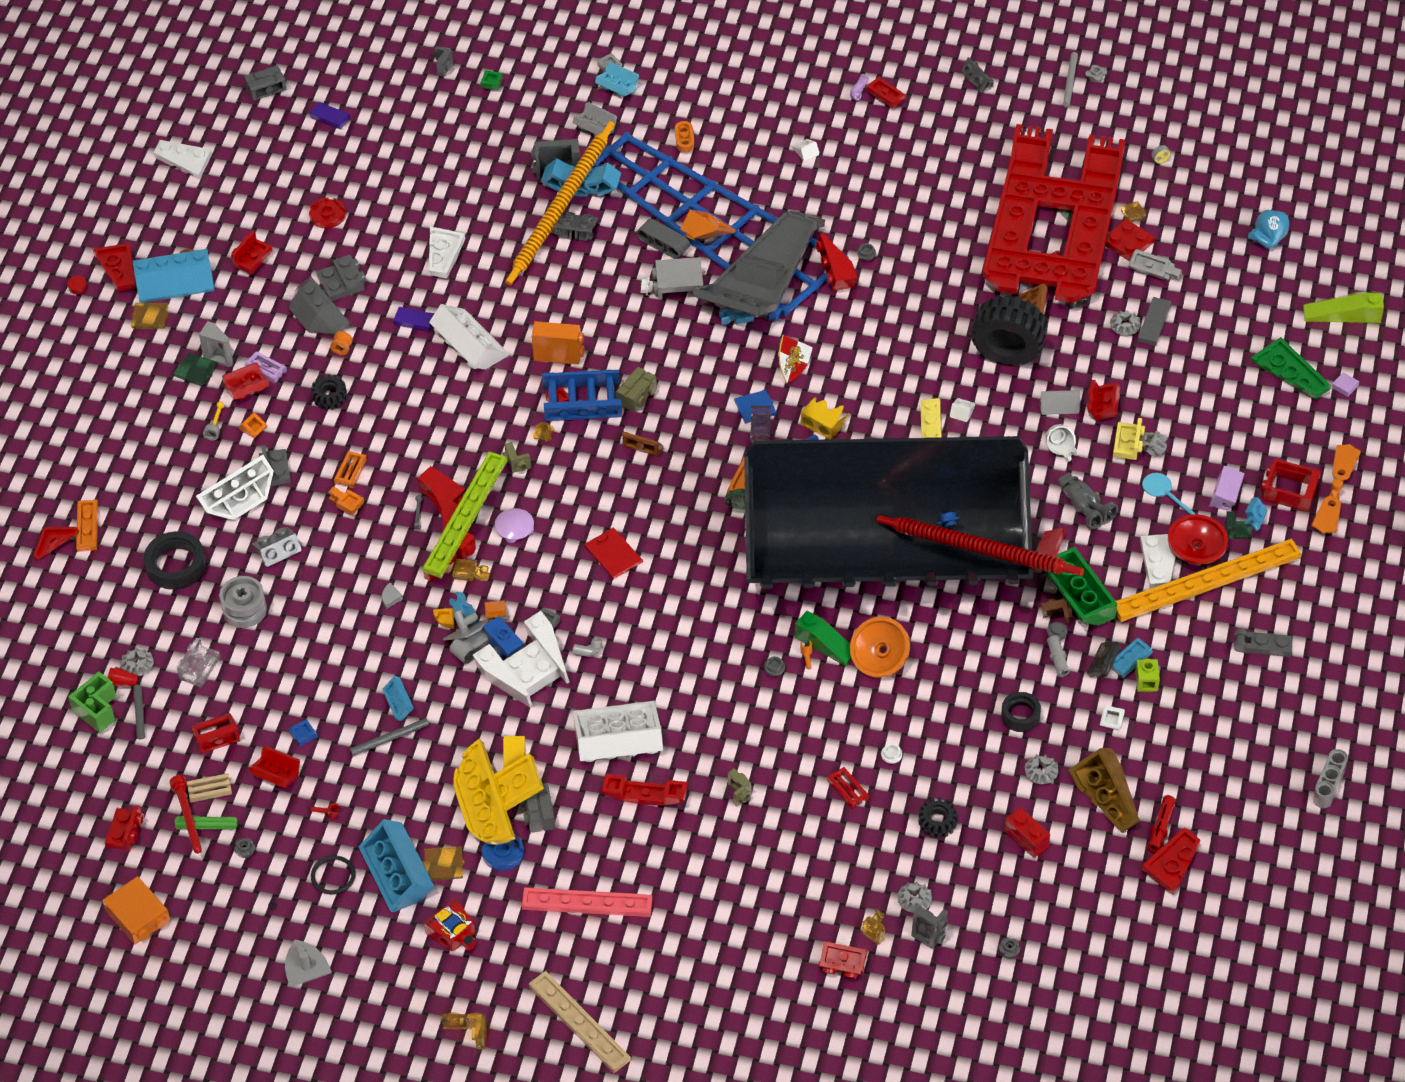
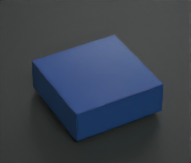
M307 719L289 728V733L299 747L317 738L316 731Z

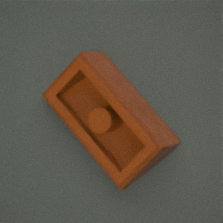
M622 432L623 446L659 457L663 449V445L660 442L628 432Z

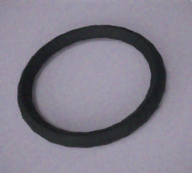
M337 855L327 856L320 859L313 866L311 882L318 891L324 894H338L344 892L353 884L356 871L354 865L347 858ZM329 860H341L351 870L349 882L337 890L324 889L315 880L317 868Z

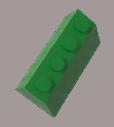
M1073 547L1057 554L1056 557L1062 558L1066 564L1084 569L1082 576L1067 572L1055 574L1045 571L1081 621L1099 626L1116 618L1117 602L1077 549Z

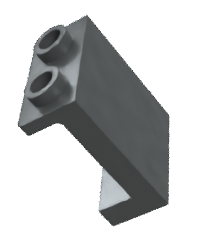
M578 139L534 142L535 149L531 150L532 161H536L532 162L533 173H537V180H541L540 173L544 172L546 165L556 158L572 166H576L578 161H580Z

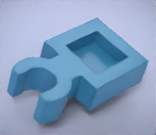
M732 308L731 310H719V316L722 317L721 323L723 325L729 324L731 321H735V324L754 321V317L749 316L744 311L735 312L732 311Z

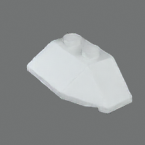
M261 455L198 494L196 498L206 513L235 520L267 500L274 471L264 455Z

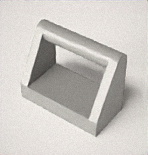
M207 321L199 334L204 360L227 367L233 366L229 338L215 323ZM218 343L222 344L223 350L219 347Z

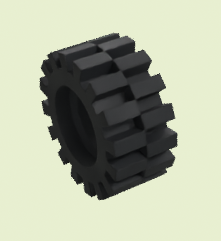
M327 374V377L322 375L321 379H315L316 382L312 383L311 392L316 406L318 405L320 409L324 407V410H328V407H331V410H335V406L337 408L341 407L340 403L344 405L345 400H347L345 381H342L341 377L337 379V375L331 377V374ZM327 390L336 391L335 393L329 395L323 394V392Z
M938 797V801L931 798L930 803L926 800L924 805L920 806L918 824L921 831L924 830L925 835L930 833L931 838H934V835H938L939 839L942 834L944 837H947L948 832L950 834L953 833L957 823V810L952 802L948 805L947 799L942 802L940 797ZM942 814L946 819L942 822H934L930 819V816Z

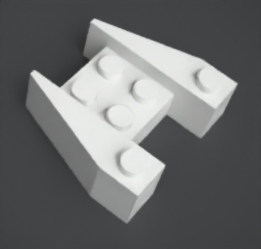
M541 611L524 621L527 634L533 642L503 661L490 644L473 654L477 668L487 681L530 708L533 706L530 696L561 676L566 683H569L552 624Z

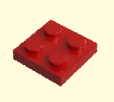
M1125 219L1107 234L1105 246L1130 262L1135 249L1144 252L1155 242V237L1128 219Z

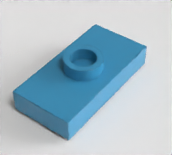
M1137 638L1108 664L1113 671L1124 678L1136 668L1137 660L1146 659L1153 651L1151 647Z
M394 676L382 690L395 719L402 721L414 707L400 677Z

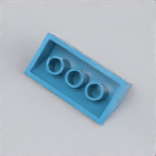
M208 249L133 261L140 303L215 291Z
M383 819L359 845V849L390 911L396 912L421 902L433 890L434 885L402 822Z

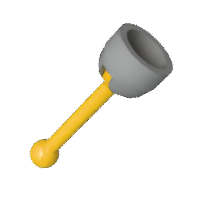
M221 401L217 403V411L213 423L208 424L204 429L203 435L208 440L218 439L220 429L216 424L220 411L224 408V403Z

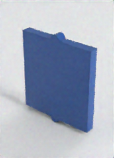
M766 390L734 398L738 414H741L745 424L777 415L773 406V400L770 399Z

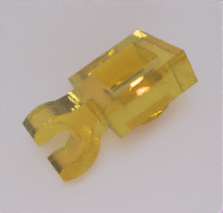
M457 559L452 576L455 580L473 581L474 577H477L479 580L488 581L490 573H488V566H477L475 560Z
M876 909L873 917L868 916L863 921L862 933L880 945L885 940V928L881 924L884 913Z

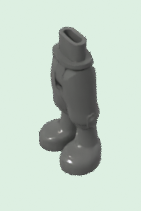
M1067 473L1058 479L1061 490L1077 512L1086 516V524L1091 529L1100 528L1103 522L1107 524L1116 516L1119 509L1117 504L1114 502H1108L1105 505L1101 504L1099 495L1077 476Z

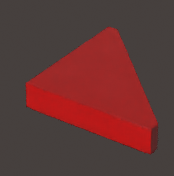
M44 527L33 555L35 560H40L79 533L78 528Z

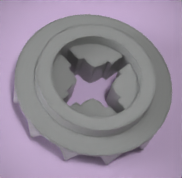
M1120 310L1118 314L1114 313L1110 319V326L1117 334L1132 335L1140 329V317H1136L1135 313H1129L1128 310L1126 312Z
M135 648L133 651L128 650L126 655H122L120 664L122 669L142 676L151 670L154 660L151 652H147L145 648L142 650ZM136 658L140 660L137 664L138 666L134 663Z
M1036 754L1033 758L1029 757L1028 762L1025 763V774L1034 783L1047 784L1057 777L1058 764L1054 762L1053 758H1048L1046 754L1044 756ZM1039 764L1042 765L1043 768H1045L1044 773L1043 771H1041V769H1038Z
M917 881L911 884L908 882L904 887L901 886L898 893L899 905L911 913H914L918 906L926 910L932 902L931 890L925 884L921 885ZM919 892V897L911 900V894L915 895Z

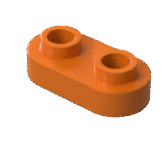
M681 121L675 125L676 147L681 152H690L694 149L693 126L687 121Z

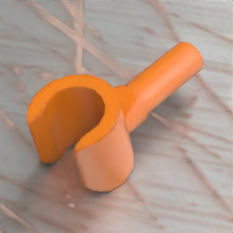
M801 641L800 653L805 657L806 669L810 670L812 642L809 641V646L805 647Z

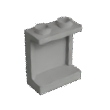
M700 257L656 260V268H652L653 279H657V282H653L654 293H658V300H662V293L693 291L694 288L703 286Z

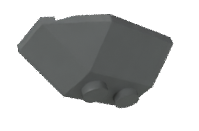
M312 276L296 288L288 308L309 333L335 335L336 332L344 330L351 324Z

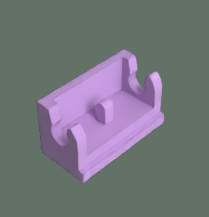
M1224 466L1218 476L1209 506L1229 511L1230 506L1228 505L1234 506L1244 473Z

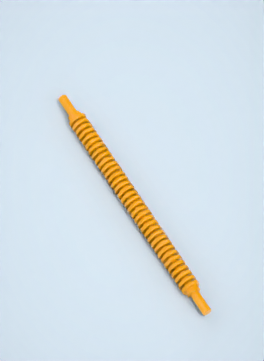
M609 121L602 133L596 135L591 141L580 161H578L561 190L528 238V241H526L513 261V270L505 281L507 285L511 286L518 274L527 269L546 240V237H548L572 197L579 189V186H581L607 145V137L615 126L612 121Z

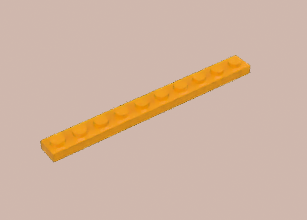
M1292 539L1120 599L1116 601V615L1120 622L1297 560L1301 558V552Z

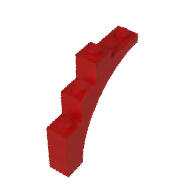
M430 466L417 478L419 490L438 509L443 520L444 531L462 500L466 489ZM467 532L449 565L456 558L464 561L475 552L476 543L473 535ZM424 573V578L429 582L436 577Z

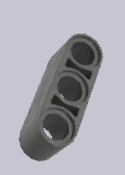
M648 219L636 231L638 238L642 242L673 259H678L690 247V242L685 236L654 219Z

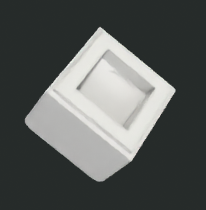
M809 139L792 146L804 161L819 155L817 143Z
M957 398L952 404L950 417L967 422L974 410L975 403Z
M1104 705L1100 726L1120 730L1125 710Z

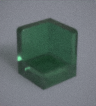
M1226 511L1224 524L1228 539H1250L1252 524H1244L1245 521H1235L1234 511Z

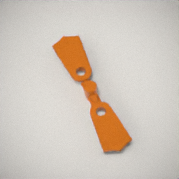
M1351 444L1336 446L1332 475L1335 479L1332 481L1330 496L1324 498L1312 523V527L1322 532V534L1336 533L1341 507L1338 497L1342 491L1343 481L1350 477L1361 453L1360 450Z

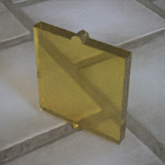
M135 303L134 313L131 314L133 318L131 327L133 329H165L166 319L168 318V303Z
M462 847L425 849V862H423V865L431 880L463 879V865L465 862L462 860Z

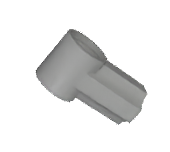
M483 629L468 638L456 639L450 646V652L461 662L468 664L474 659L473 654L489 643L488 637Z

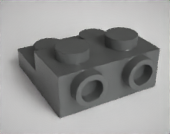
M351 255L333 260V266L316 271L317 278L324 292L332 301L365 290V274L363 271L359 272V263L356 258L352 259Z

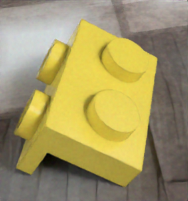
M1138 418V424L1118 422L1113 457L1137 459V452H1142L1143 441L1139 439L1140 437L1144 438L1145 426H1141L1142 418Z

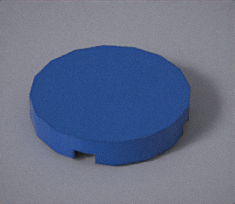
M515 835L516 839L507 843L497 845L484 843L481 850L483 861L488 867L496 871H507L515 868L520 864L524 856L522 840Z

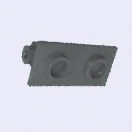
M967 57L961 71L980 93H983L984 88H992L994 85L993 79L984 74V71L978 66L977 62Z

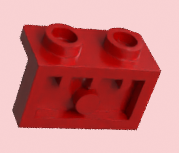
M135 805L133 810L116 808L104 842L105 847L130 851L132 844L136 843L138 827L142 825L144 820V814L141 813L140 805Z

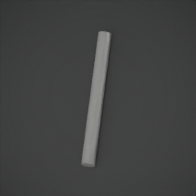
M1072 52L1070 56L1063 106L1066 108L1070 107L1078 58L1076 52Z

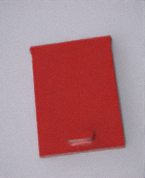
M614 527L584 544V547L612 579L643 562V559Z

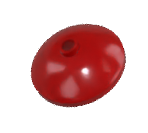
M1191 514L1180 517L1173 522L1168 531L1167 540L1171 551L1178 558L1188 563H1212L1223 556L1228 546L1226 530L1218 521L1209 516Z

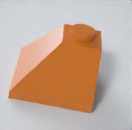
M691 209L680 228L686 232L685 236L692 240L732 234L736 231V229L708 212Z

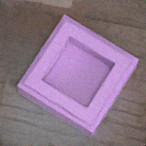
M1343 372L1332 383V388L1348 397L1358 387L1359 381Z

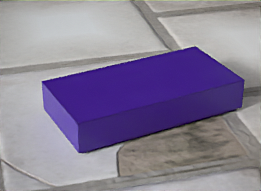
M319 102L310 112V118L341 130L350 119V114Z
M398 307L393 324L430 332L432 325L429 322L435 313Z

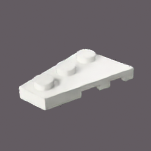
M164 140L159 141L154 151V157L170 166L175 165L181 168L182 172L193 174L194 178L200 180L212 156L211 149Z
M430 226L429 275L448 278L465 241L464 233Z
M1168 534L1140 537L1150 589L1171 582L1176 555L1168 545Z

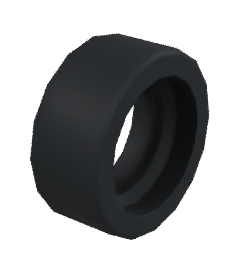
M1015 692L1004 699L1001 719L1006 727L1015 732H1027L1038 725L1041 705L1034 695L1027 692ZM1016 705H1024L1033 710V715L1026 719H1018L1009 713V709Z

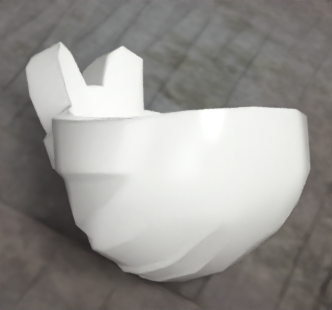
M1058 424L1049 428L1046 433V444L1053 453L1064 455L1067 462L1071 461V455H1079L1078 450L1075 448L1076 438L1074 432L1068 426Z

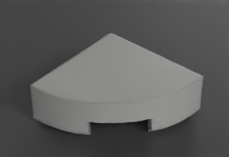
M391 583L384 588L382 593L384 607L388 609L403 599L402 594Z

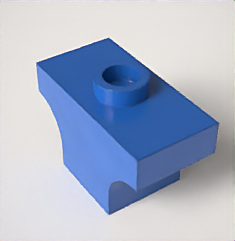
M500 616L483 626V631L488 637L489 644L502 660L506 657L509 658L524 648L523 641Z

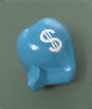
M1264 210L1257 218L1255 229L1249 232L1248 239L1255 240L1268 249L1273 248L1288 233L1289 218L1284 212Z

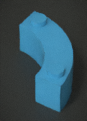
M556 158L546 165L541 182L554 190L560 191L575 166L566 164ZM609 163L591 168L574 196L588 197V194H598L600 196L617 189L621 172Z

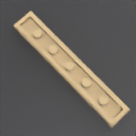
M546 971L529 983V988L613 1073L631 1061V1057Z

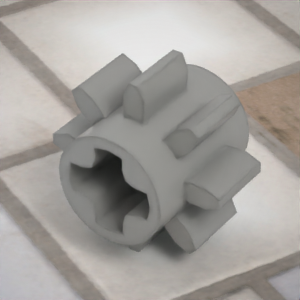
M1158 431L1155 434L1150 432L1143 439L1145 445L1143 449L1151 456L1155 454L1160 455L1167 448L1165 443L1167 438Z

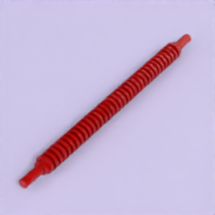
M881 515L877 517V523L892 526L897 532L1055 574L1067 572L1082 576L1084 572L1083 568L1066 564L1062 558L904 517L895 519Z

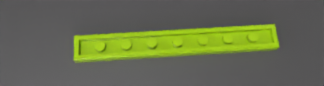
M488 452L423 566L424 573L442 578L507 463V457Z

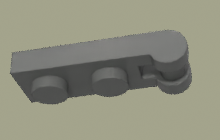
M1245 629L1235 630L1236 641L1234 643V650L1243 653L1291 657L1293 636L1247 632Z

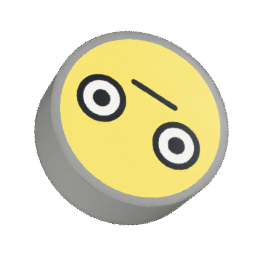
M1165 145L1158 146L1152 152V158L1157 164L1165 163L1171 157V151Z

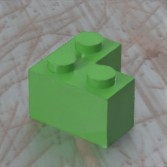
M97 672L68 696L72 711L99 733L115 721L112 707L108 704L116 697L114 685L101 672Z

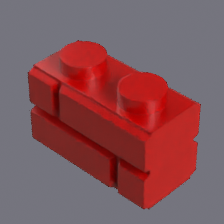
M1021 807L1005 819L1004 831L1033 858H1036L1049 847L1051 834L1042 828Z

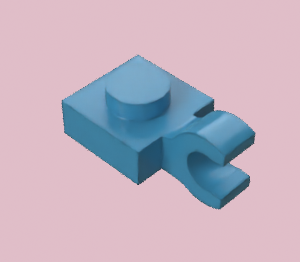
M1258 497L1251 498L1245 512L1248 518L1244 522L1243 527L1247 532L1250 531L1251 527L1258 531L1268 511Z
M457 591V600L449 599L454 611L460 609L464 618L472 613H476L472 604L467 603L464 593Z

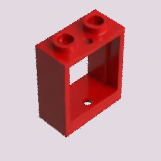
M1274 459L1273 465H1269L1267 468L1266 477L1268 479L1263 480L1261 491L1264 492L1263 500L1309 512L1319 483L1321 470ZM1279 476L1308 484L1305 495L1272 487L1275 477Z

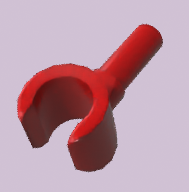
M332 803L328 808L312 806L311 811L328 814L330 819L335 820L338 817L337 812L340 811V805Z

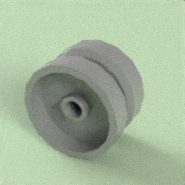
M238 576L225 582L219 594L224 619L230 625L237 628H248L261 622L266 616L267 611L262 584L250 576Z

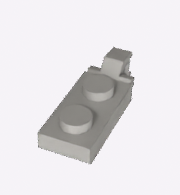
M1135 249L1128 265L1130 269L1163 280H1169V278L1180 280L1182 270L1175 268V264L1171 263L1170 260Z

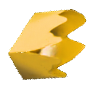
M815 396L801 411V425L827 439H833L845 425L844 421L849 413L839 420L844 407L839 406L838 408L828 409L826 400L816 403L817 398Z

